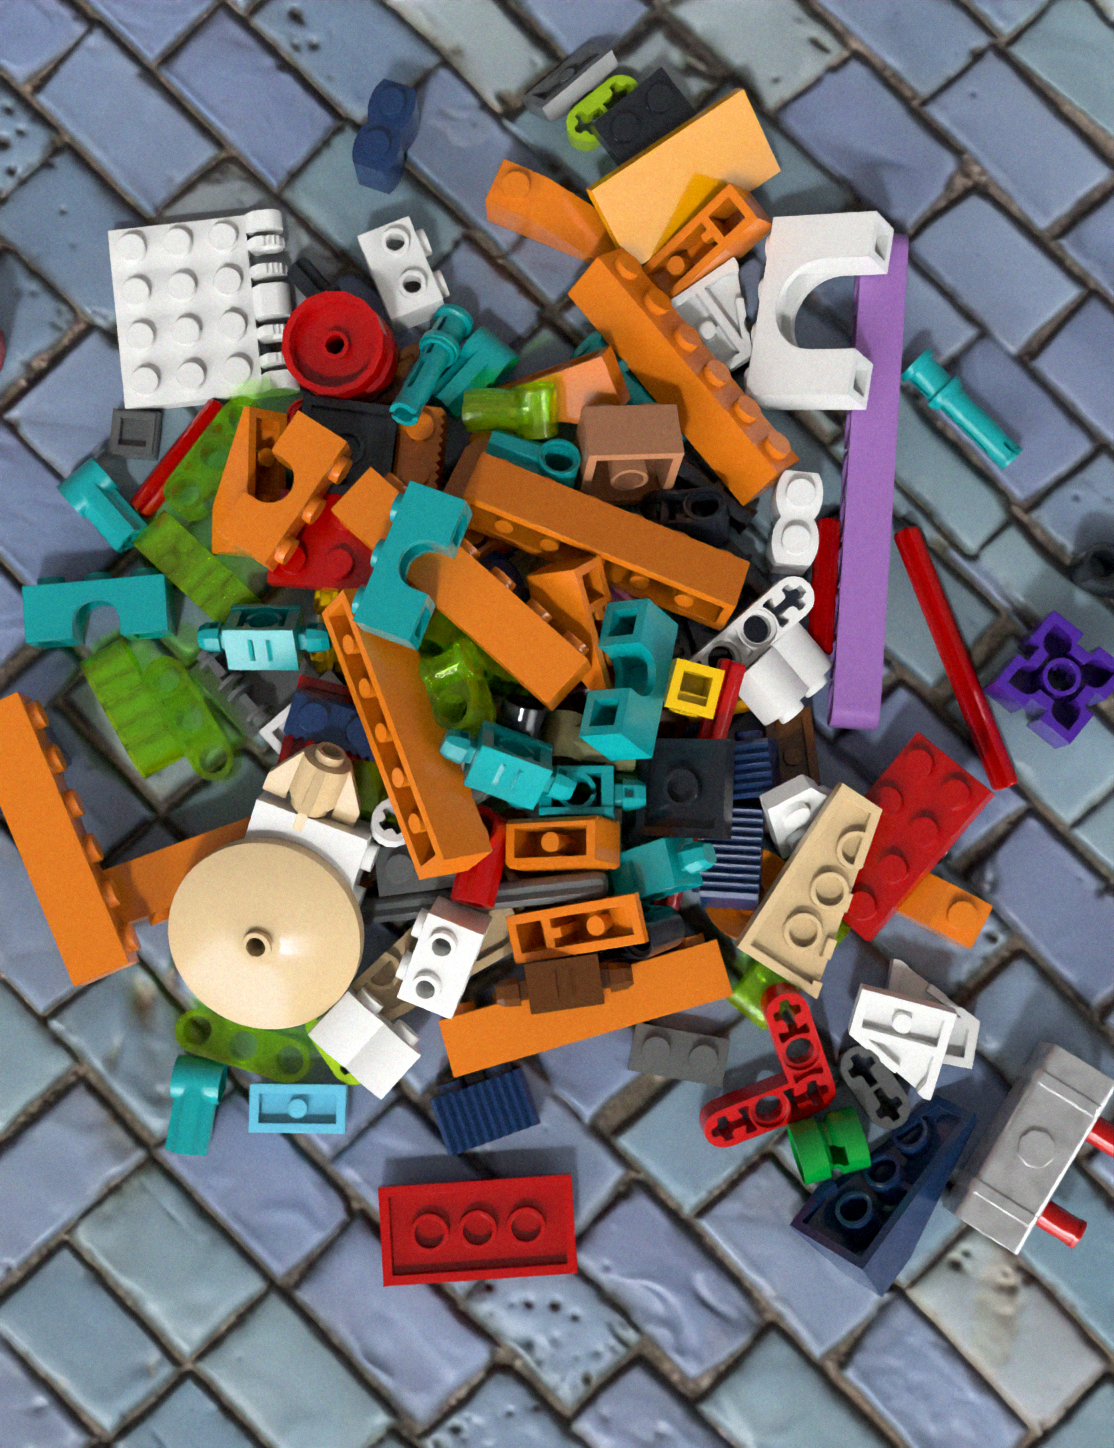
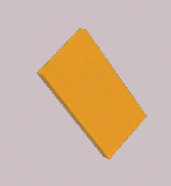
M735 88L587 187L586 191L616 249L623 247L643 265L661 250L729 183L751 192L781 170L744 89Z

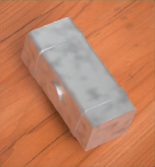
M1039 1041L1026 1065H1022L1017 1073L1019 1077L964 1169H960L954 1180L956 1182L942 1204L953 1215L1016 1255L1020 1252L1035 1225L1064 1242L1069 1248H1074L1082 1238L1087 1222L1079 1219L1050 1199L1085 1141L1114 1158V1124L1100 1116L1114 1092V1080L1058 1045Z

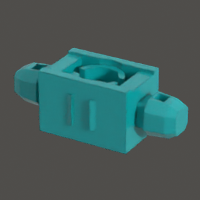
M232 604L226 623L222 621L206 622L199 627L197 632L200 648L209 652L223 653L225 649L229 670H299L306 650L308 653L325 652L332 647V641L325 623L308 621L307 625H305L302 604Z
M485 719L475 739L471 737L470 732L459 729H447L440 743L439 752L444 758L459 765L465 762L463 785L530 810L534 809L543 791L546 797L557 800H569L577 785V778L571 771L558 765L552 767L553 745Z
M560 766L571 771L577 778V785L586 786L592 795L582 805H571L565 800H559L561 807H554L555 799L546 797L543 791L535 805L539 806L540 818L598 815L610 818V820L614 819L615 821V806H623V810H635L646 806V784L632 779H623L622 784H615L614 766ZM595 783H601V807H596L597 792ZM509 802V806L517 810L533 811L528 808Z
M661 838L621 852L620 866L616 870L609 869V871L605 872L608 879V894L606 896L639 892L640 902L647 904L702 886L701 872L710 869L717 859L714 846L708 842H693V838Z

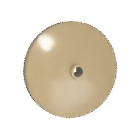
M252 837L240 839L210 852L192 868L179 885L174 895L168 918V937L171 954L176 968L188 988L201 1002L217 1014L230 1021L252 1028H291L312 1021L324 1014L340 1000L350 986L358 971L364 950L365 936L361 910L352 889L344 877L334 866L316 852L305 846L279 838Z

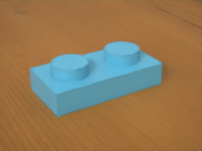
M250 1083L248 1133L345 1134L347 1132L348 1084Z

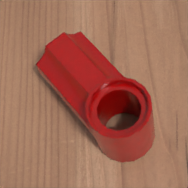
M477 805V810L486 829L493 825L489 836L493 851L468 871L456 873L450 900L475 908L494 909L506 857V823L509 819L489 807Z

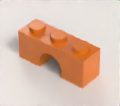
M299 410L271 450L278 462L294 473V483L291 491L283 499L272 503L259 501L243 491L216 531L227 543L272 572L278 563L285 565L291 559L299 544V540L296 539L297 535L305 523L311 525L317 520L326 504L323 496L332 483L338 485L343 481L353 463V460L350 459L352 451L346 440Z

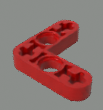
M781 982L770 986L762 994L760 1000L761 1012L782 1072L717 1097L704 1105L700 1111L699 1123L706 1139L715 1147H730L822 1111L834 1100L836 1094L835 1083L809 1006L798 988L791 983ZM783 1000H788L790 1003L788 1009L794 1021L792 1024L786 1025L779 1012V1003ZM805 1038L810 1041L809 1049L802 1056L789 1057L786 1055L787 1046L793 1040ZM816 1081V1091L808 1094L807 1083ZM790 1089L795 1101L790 1103L784 1091ZM776 1096L779 1098L778 1106L774 1111L768 1114H759L755 1111L756 1104L763 1097ZM742 1107L745 1108L750 1118L746 1121L743 1120L740 1112ZM726 1116L728 1126L719 1129L717 1119Z

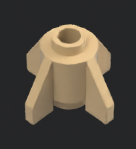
M330 742L311 744L271 768L262 788L283 798H286L288 792H290L292 796L290 803L298 812L292 828L300 832L308 817L322 818L332 809H334L331 816L332 819L354 827L362 809L351 760L341 747Z

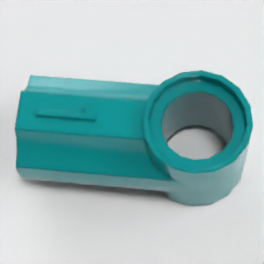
M485 325L481 326L465 342L460 350L459 359L439 379L430 398L438 407L443 408L449 417L458 422L474 405V401L481 394L485 393L490 386L495 388L510 375L518 364L520 356Z
M495 429L491 434L486 453L506 459L518 467L540 476L550 477L557 483L574 489L581 463V455L579 449L567 440L552 439L542 444Z
M93 457L89 458L56 486L70 505L84 519L88 518L111 547H114L120 554L138 544L150 529L118 492L119 486Z
M182 1054L177 1056L170 1082V1097L174 1099L165 1150L189 1156H206L208 1154L216 1106L221 1103L225 1091L228 1074L227 1062Z

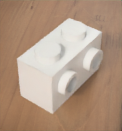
M409 216L358 235L357 238L362 255L394 333L402 332L434 319L435 312L444 304L443 298L450 295L440 269L434 272L430 269L426 257L433 254L423 228L415 231Z
M438 896L430 911L422 908L411 932V936L419 938L414 952L405 951L395 977L403 980L397 998L452 1019L462 999L493 917L441 896Z

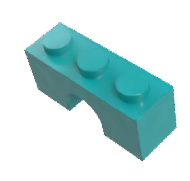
M411 480L405 493L400 492L397 494L390 510L389 518L393 523L386 540L381 538L372 553L371 567H374L367 586L361 585L352 603V613L355 614L353 621L363 631L418 651L436 604L427 593L408 586L407 573L412 562L426 553H439L455 559L473 515L466 500Z
M155 568L134 569L130 571L131 577L112 578V574L107 572L88 573L83 575L84 581L66 582V578L58 576L38 578L37 585L22 586L25 643L37 649L84 645V623L87 617L94 610L105 606L114 607L117 610L120 634L130 641L177 637L173 582L165 574H159V570Z
M649 598L610 602L606 606L598 647L610 657L615 671L614 689L588 691L579 737L610 761L650 759L653 757L678 624Z

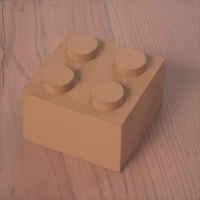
M646 402L640 405L613 406L608 403H600L593 406H582L573 443L579 449L581 455V463L574 490L593 495L611 505H639L643 495L650 491L672 490L684 456L677 404Z

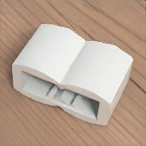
M785 470L773 491L770 501V516L774 528L769 535L765 552L766 563L770 573L803 576L815 559L819 545V533L814 519L818 515L823 501V484L819 473Z
M798 622L745 669L739 697L764 726L777 719L782 724H785L804 708L800 701L804 695L806 698L811 697L828 682L824 674L830 669L833 662Z
M349 986L340 1000L310 1028L308 1035L328 1055L344 1066L363 1086L382 1099L421 1056V1049L416 1045L420 1038L400 1019L395 1024L386 1019L380 1013L384 1007L383 1004L366 988L362 987L357 992Z

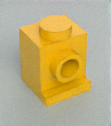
M680 658L673 659L664 694V707L669 708L672 712L697 718L701 716L713 719L725 671Z

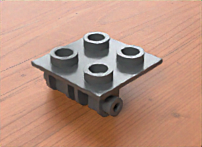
M225 649L223 653L202 650L196 657L199 662L189 670L250 740L257 736L264 726L292 703L300 674L316 679L320 678V675L304 657L299 670H229Z

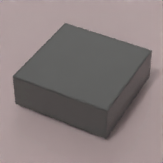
M113 408L108 454L115 458L158 461L163 416L160 412Z

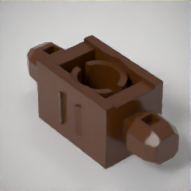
M598 954L524 964L526 980L518 981L517 976L503 979L495 984L498 1005L504 1007L522 1006L521 1001L529 1000L530 1011L534 1015L602 1005L605 1003L603 989L611 988V993L626 990L634 985L631 964L625 962L607 963V968L600 969Z

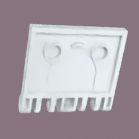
M254 210L241 216L108 231L125 409L155 411L205 405L210 399L224 403L292 395L300 392V384L288 371L282 351L266 353L261 356V344L282 342L283 330L286 324L263 325L259 328L258 325L288 321L292 313L289 284L272 282L286 279L287 265L271 262L256 264L252 267L251 257L283 252L285 242L284 238L279 236L283 233L282 214L279 210Z

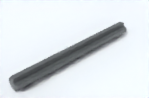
M597 870L503 881L499 884L494 909L461 905L480 912L602 898L608 894V879L605 871ZM452 888L363 898L360 906L363 923L365 925L417 919L422 908L430 911L438 896L450 900Z

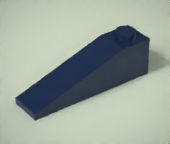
M938 1095L934 1096L912 1113L902 1126L892 1129L891 1138L870 1153V1167L843 1174L835 1181L832 1178L827 1179L820 1184L789 1224L790 1227L845 1275L880 1297H883L911 1258L978 1120L976 1115Z

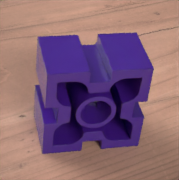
M1055 610L1040 618L1017 646L1025 656L1022 657L1017 654L1006 660L982 690L1010 713L1022 708L1033 717L1026 726L1054 749L1071 744L1094 715L1085 708L1086 704L1092 706L1102 702L1113 692L1114 658L1100 646L1087 652L1078 645L1077 642L1084 634ZM1053 672L1059 676L1056 680V685L1059 688L1056 689L1048 681V675Z

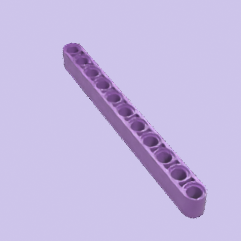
M893 234L887 274L854 276L850 348H855L873 364L866 410H846L839 512L841 533L839 538L840 548L838 553L839 563L835 598L833 652L830 655L833 665L829 669L827 726L832 728L876 731L880 718L909 247L907 234Z

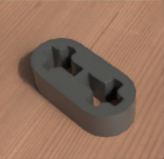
M852 1044L846 1047L838 1057L837 1070L865 1115L875 1125L884 1129H895L902 1126L909 1117L910 1102L889 1068L880 1061L879 1056L872 1050L864 1048L861 1044ZM856 1054L863 1059L870 1057L872 1062L866 1067L874 1080L870 1084H867L864 1078L858 1074L850 1076L848 1070L853 1067V1062L850 1059L853 1055ZM878 1088L889 1099L897 1097L898 1103L893 1107L896 1115L893 1118H889L885 1114L877 1116L875 1111L881 1105L873 1092Z

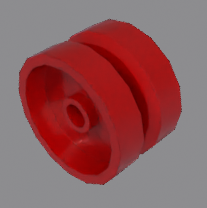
M324 291L306 298L291 313L283 330L282 354L288 371L301 386L316 396L368 403L375 400L390 386L398 369L399 347L392 328L363 299L346 291Z

